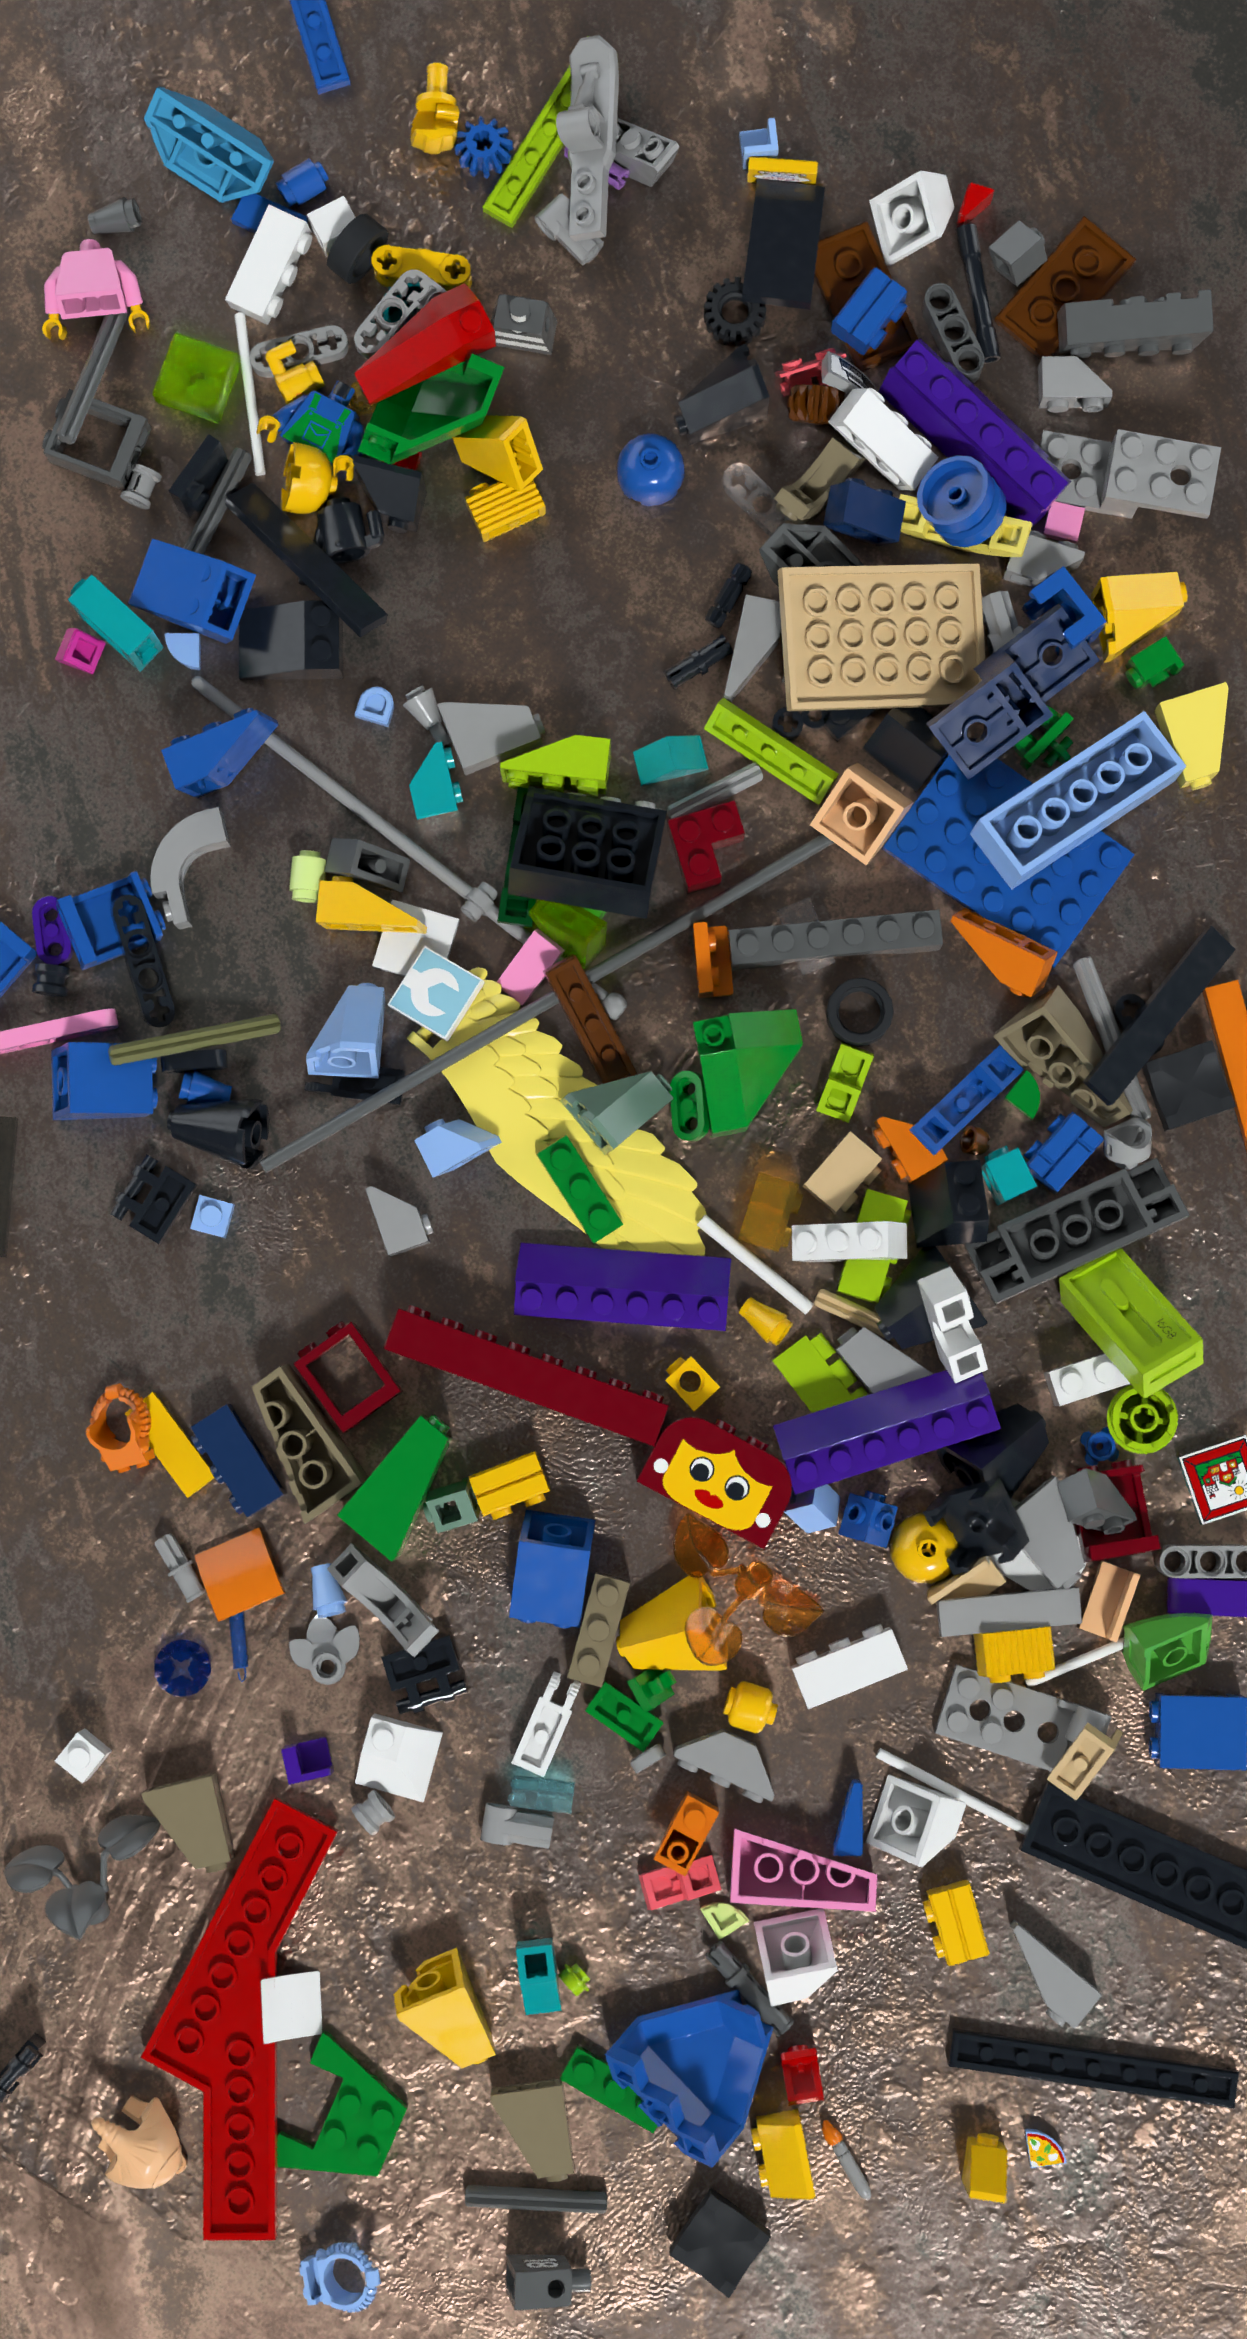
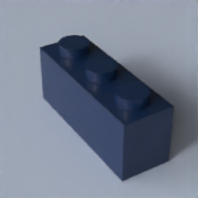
M231 1404L224 1405L191 1427L195 1434L191 1436L194 1446L201 1455L204 1453L208 1454L213 1462V1465L209 1467L210 1471L220 1485L226 1483L232 1493L228 1499L239 1515L244 1512L247 1518L252 1517L287 1494Z

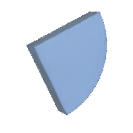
M165 633L166 645L172 656L187 668L201 670V635L199 633Z

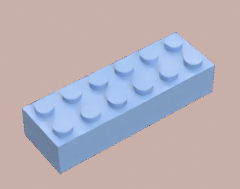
M1143 711L980 818L970 835L1012 890L1175 782L1186 768V765L1147 713Z

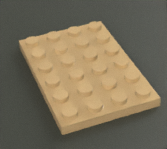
M980 564L782 567L778 569L787 711L950 706L982 681L974 670L976 666L986 659Z

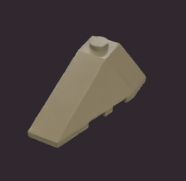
M1059 985L1031 1001L993 1035L1023 1069L1028 1066L1044 1078L1042 1083L1049 1088L1055 1086L1068 1095L1071 1104L1104 1128L1131 1114L1133 1111L1124 1092L1113 1105L1107 1106L1083 1083L1104 1055L1080 1011Z

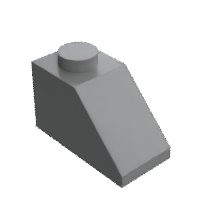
M373 1186L365 1188L384 1245L390 1257L431 1243L428 1235L434 1233L427 1213L421 1215L417 1207Z

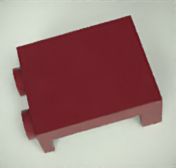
M1124 1460L1111 1463V1470L1099 1471L1098 1465L1076 1469L1077 1472L1087 1468L1106 1474L1134 1511L1137 1519L1125 1525L1123 1531L1112 1535H1106L1104 1532L1094 1529H1085L1084 1526L1076 1524L1084 1563L1161 1549L1158 1535L1152 1536L1141 1480V1473L1145 1472L1143 1464L1133 1466L1132 1460Z

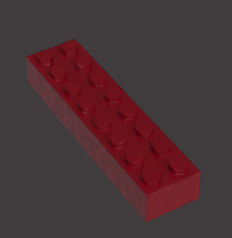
M412 1305L408 1306L407 1311L398 1308L384 1346L385 1350L655 1446L669 1407L662 1403L664 1396L645 1389L642 1396L629 1392L631 1384L610 1377L607 1384L596 1380L597 1372L577 1365L574 1372L563 1368L564 1361L543 1353L540 1360L529 1356L531 1349L509 1341L508 1347L496 1344L497 1336L476 1329L474 1335L463 1332L464 1325L445 1317H442L440 1323L429 1320L430 1312Z

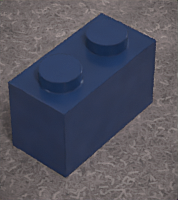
M847 478L845 482L830 486L823 526L878 547L899 542L906 501L893 497L892 491L865 486V481L856 478Z

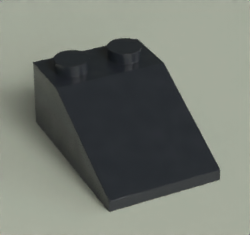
M322 600L298 601L243 610L239 621V679H343V620Z

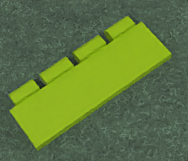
M822 1332L811 1340L805 1335L772 1360L811 1413L869 1395L863 1386L851 1394L847 1390L848 1387L857 1381V1378L841 1357L830 1366L825 1361L836 1351Z

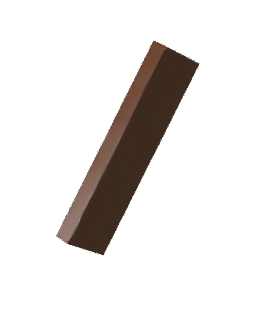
M572 954L543 970L601 1083L605 1084L638 1075L576 955Z

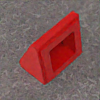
M972 182L968 184L959 212L957 227L968 224L990 205L994 189Z

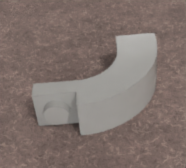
M219 807L194 813L177 823L162 839L153 858L151 866L152 894L157 899L168 897V901L163 902L167 921H173L179 930L192 927L184 892V879L188 868L198 857L205 853L231 847L224 814Z
M351 1543L327 1568L341 1587L366 1606L413 1657L439 1632L431 1622V1617L380 1566L354 1544Z

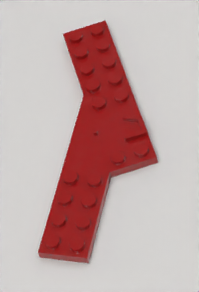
M278 1797L274 1798L140 2057L203 2091V2240H276L277 2042L263 2043L261 1980L277 1977V1950L339 1832L334 1827Z

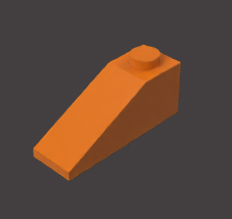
M966 907L952 916L950 922L999 982L1010 987L1011 992L1022 997H1032L1044 988L1057 956V951L1001 924L987 920Z

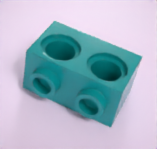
M1006 1145L984 1157L986 1163L981 1166L983 1179L997 1206L1037 1186L1019 1148L1009 1151Z

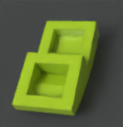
M841 1042L816 1111L849 1123L874 1053Z

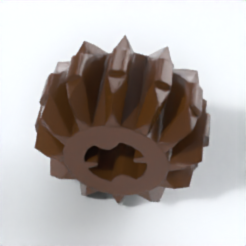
M795 385L791 388L790 396L788 397V418L799 423L831 425L828 421L845 400V392L825 385Z

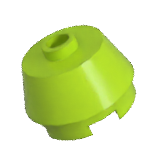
M1128 1385L1121 1389L1111 1400L1107 1411V1425L1111 1436L1122 1448L1132 1453L1149 1454L1164 1448L1171 1441L1178 1425V1412L1174 1401L1163 1389L1143 1399L1132 1385Z

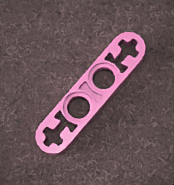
M102 1009L0 1031V1054L116 1029L119 1027L116 1010Z

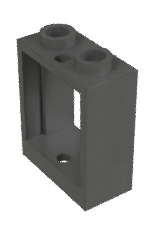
M69 389L66 398H61L57 404L55 411L57 420L53 430L49 429L45 434L42 444L43 453L52 464L126 491L133 475L132 465L138 464L152 429L147 418L93 398L87 414L127 428L111 470H105L63 454L67 443H62L57 439V429L74 391Z

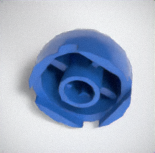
M654 433L639 435L630 440L619 454L616 465L618 484L625 496L641 502V505H662L673 499L682 485L685 476L683 456L676 444L665 436Z

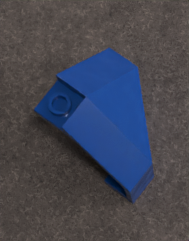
M734 1990L638 2016L607 2051L605 2056L613 2080L622 2089L629 2086L642 2100L638 2106L658 2127L665 2124L678 2139L674 2144L681 2152L713 2168L745 2127L774 2027L762 2022L756 2009L749 2005H742L739 1990Z

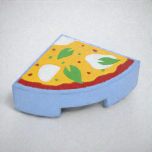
M1024 2129L1031 2168L1067 2163L1064 2152L1052 2137L1040 2130Z

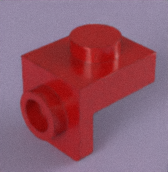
M796 2045L789 2047L787 2052L781 2053L788 2106L824 2100L816 2048L809 2049L807 2045Z

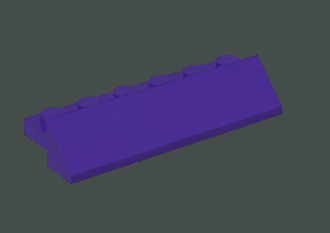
M917 339L894 367H890L878 392L947 458L956 455L971 456L981 462L1006 496L1005 513L1011 518L1032 522L1033 528L1052 507L1051 504L1072 482L1048 460L1050 456L950 362H945L921 339Z
M521 1242L515 1276L514 1315L726 1331L731 1258Z
M947 1370L773 1425L795 1495L1001 1429L990 1397L991 1394L982 1372L955 1384Z

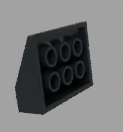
M528 787L510 865L508 894L647 919L667 811Z

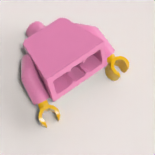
M86 239L80 243V251L64 253L60 266L54 269L44 284L45 313L49 314V319L44 322L42 330L44 335L50 340V332L54 326H59L58 335L61 340H64L67 336L65 325L59 322V314L62 319L127 313V307L130 306L131 314L128 319L131 330L136 333L133 322L138 317L144 318L147 329L149 330L150 328L149 317L147 313L141 310L140 304L143 303L136 275L122 260H114L111 249H100V244L96 240Z

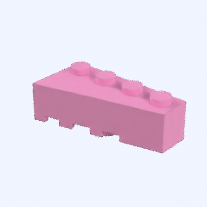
M733 1829L730 1903L876 1912L877 1874Z

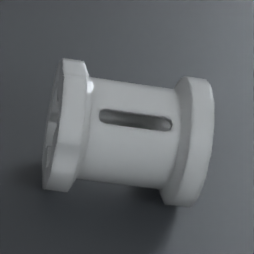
M133 464L131 468L133 475L126 491H122L120 497L136 507L149 509L151 506L150 496L155 484L161 481L162 476L146 466Z

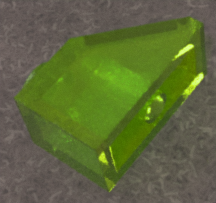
M539 900L529 911V916L537 927L565 950L562 956L567 958L575 954L583 969H586L605 947L607 922L582 907Z

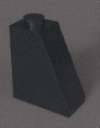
M746 344L735 349L678 402V415L674 416L675 425L680 436L686 435L689 445L767 419L770 396L755 358L747 360V356H750V351Z
M936 1246L923 1247L874 1307L881 1318V1321L876 1323L887 1341L894 1338L901 1349L934 1341L917 1280L950 1267ZM968 1294L974 1318L969 1319V1323L972 1329L983 1327L988 1322Z
M1018 1403L996 1412L1001 1429L936 1449L943 1467L949 1474L955 1471L957 1478L964 1486L1000 1478L1011 1500L1048 1446L1049 1440L1044 1418L1037 1411H1030Z

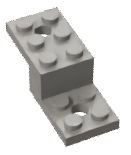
M1117 429L1112 442L1043 430L1039 447L1050 456L1048 460L1060 471L1061 467L1065 464H1074L1080 471L1078 478L1069 479L1072 482L1055 501L1083 507L1085 511L1131 519L1138 507L1208 519L1211 511L1221 447ZM1176 469L1184 470L1189 476V482L1185 485L1175 484L1171 479V472Z

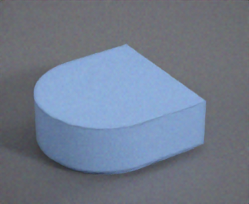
M374 686L366 689L359 698L354 714L355 718L389 727L394 711L393 698L385 688Z

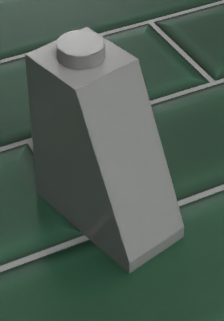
M455 702L438 704L440 715L465 776L541 746L542 740L540 735L546 733L539 714L532 715L529 706Z
M1050 1476L1017 1504L1014 1509L1030 1540L1022 1551L1052 1587L1059 1589L1063 1586L1067 1589L1081 1578L1082 1575L1079 1571L1085 1565L1073 1523L1067 1520L1057 1483L1060 1480L1056 1476Z

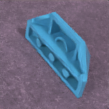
M162 87L156 88L144 120L147 127L151 130L154 143L165 167L221 203L261 191L274 160L260 138L203 101Z

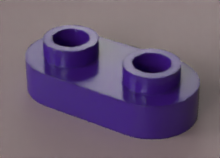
M46 896L39 899L32 909L36 951L38 957L45 964L63 966L70 961L74 950L59 913L54 921H48L46 918L50 910L57 911L56 902L59 898ZM55 944H60L62 946L61 953L56 956L52 955L51 947Z

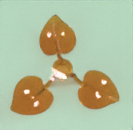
M687 1513L678 1524L673 1539V1552L677 1564L686 1574L693 1578H701L707 1572L713 1577L738 1574L735 1579V1591L739 1596L722 1617L715 1609L702 1607L693 1611L687 1618L685 1636L695 1659L699 1660L700 1663L708 1666H718L728 1662L739 1652L742 1645V1632L737 1625L727 1620L745 1599L751 1600L759 1596L758 1604L764 1607L762 1617L765 1624L774 1633L783 1637H794L801 1634L824 1613V1609L799 1588L782 1580H773L771 1569L763 1562L755 1561L747 1567L744 1564H740L736 1568L721 1569L727 1563L729 1556L728 1546L722 1536L710 1526L695 1519L690 1513Z

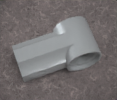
M561 193L534 217L537 225L545 235L553 241L558 240L581 265L593 260L603 247V241L600 238L574 242L569 237L570 200Z
M997 591L982 598L983 620L988 633L986 639L990 656L1024 630L1022 626H1018L1008 591Z
M486 1803L480 1840L499 1845L517 1843L549 1849L554 1817L517 1811L516 1807L505 1804Z

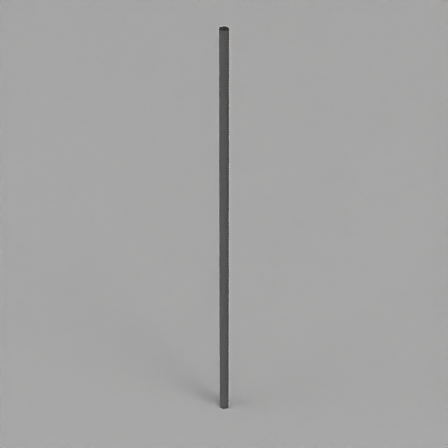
M823 834L819 835L585 971L589 982L593 984L691 927L693 923H698L827 848L834 842ZM553 991L547 993L260 1160L259 1163L265 1173H268L559 1003Z

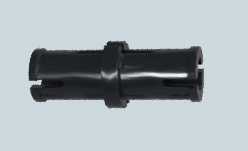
M723 634L719 635L718 638L699 650L692 649L688 652V657L665 669L663 673L667 681H671V687L676 690L696 675H705L709 672V667L728 655L733 654L729 642H725V636Z

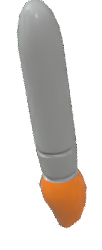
M824 2120L822 2133L825 2140L832 2146L835 2155L857 2193L863 2199L869 2200L871 2198V2190L868 2182L848 2147L843 2142L841 2133L828 2120Z

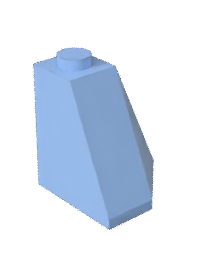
M361 983L358 986L349 985L307 1053L308 1075L379 1079L385 1014L384 987H378L372 983Z

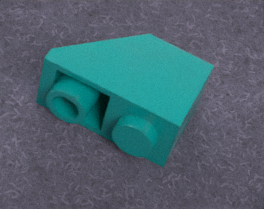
M442 741L436 742L409 784L417 820L457 811V803L463 802L459 781L452 783L449 769L455 768L451 747L444 748Z
M553 1937L517 1942V1964L526 2015L562 2011Z

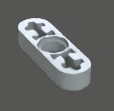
M328 325L258 343L250 352V363L257 375L270 378L274 377L270 367H264L263 363L259 362L262 360V354L290 339L294 345L302 343L308 346L309 353L301 360H296L291 356L286 357L287 363H283L286 370L300 363L304 365L311 361L316 366L338 361L347 354L349 343L347 335L342 328L336 325ZM335 336L336 341H340L337 343V349L331 350L329 345H326L329 341L328 337ZM317 339L318 346H320L318 347L319 355H316L312 340Z

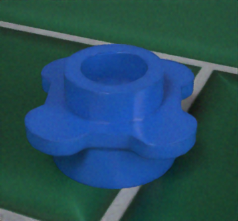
M1108 1427L1102 1428L1100 1432L1091 1433L1086 1431L1081 1435L1080 1442L1085 1446L1086 1455L1084 1459L1088 1465L1094 1466L1099 1461L1108 1460L1113 1462L1118 1459L1119 1450L1116 1449L1115 1441ZM1098 1443L1103 1445L1101 1450H1098L1096 1447Z

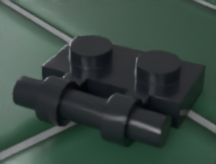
M146 1154L140 1166L136 1164L131 1174H133V1177L123 1193L119 1191L114 1199L117 1203L110 1214L122 1221L128 1210L136 1213L129 1226L161 1245L196 1189L197 1184L165 1166L159 1177L152 1174V1171L157 1165L158 1160ZM146 1182L152 1186V1189L143 1204H140L135 1198Z
M450 1635L431 1640L415 1657L405 1649L381 1657L391 1691L406 1688L408 1694L407 1698L396 1701L400 1715L413 1711L414 1714L425 1711V1706L441 1701L447 1704L455 1701V1697L468 1693L464 1679L450 1683L448 1673L461 1669ZM433 1678L437 1679L438 1688L420 1693L417 1683Z
M36 2032L0 2072V2103H3L20 2084L17 2081L19 2077H25L43 2057L39 2049L46 2041Z

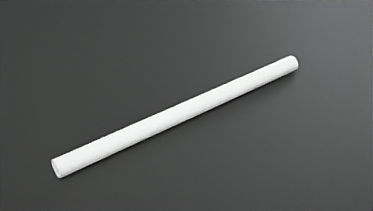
M236 313L235 323L255 475L262 476L266 472L261 434L256 433L259 419L252 365L250 363L246 320L244 313Z
M1124 1637L1118 1639L1117 1642H1110L1055 1665V1670L1045 1671L1044 1678L1024 1679L1027 1688L1124 1649Z
M882 1748L878 1750L876 1758L953 1798L967 1803L966 1805L1025 1835L1028 1829L1027 1824Z

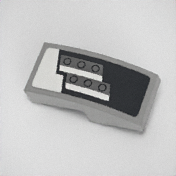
M830 351L826 353L822 360V383L846 392V397L852 389L872 388L878 392L869 378L857 367Z

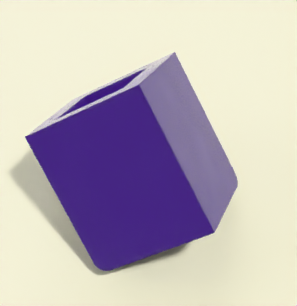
M326 1737L286 1745L281 1749L289 1785L329 1776L334 1772Z

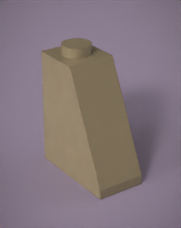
M216 1772L149 1788L141 1793L145 1804L195 1870L206 1868V1873H211L227 1868V1862L235 1857Z
M558 2078L492 2088L490 2093L491 2104L537 2178L546 2177L548 2182H558L567 2179L568 2174H573L575 2164L563 2081Z

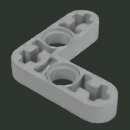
M412 269L403 273L355 332L354 341L358 353L362 357L369 359L432 298L447 291L419 270ZM419 281L421 292L413 291L408 296L407 301L410 307H407L403 302V299L409 292L407 284L410 282L415 285ZM391 306H396L402 311L400 320L394 323H389L383 318L384 310ZM377 321L382 327L376 336L378 345L375 347L370 344L366 348L363 338L365 336L372 338L376 334L378 329L374 323Z

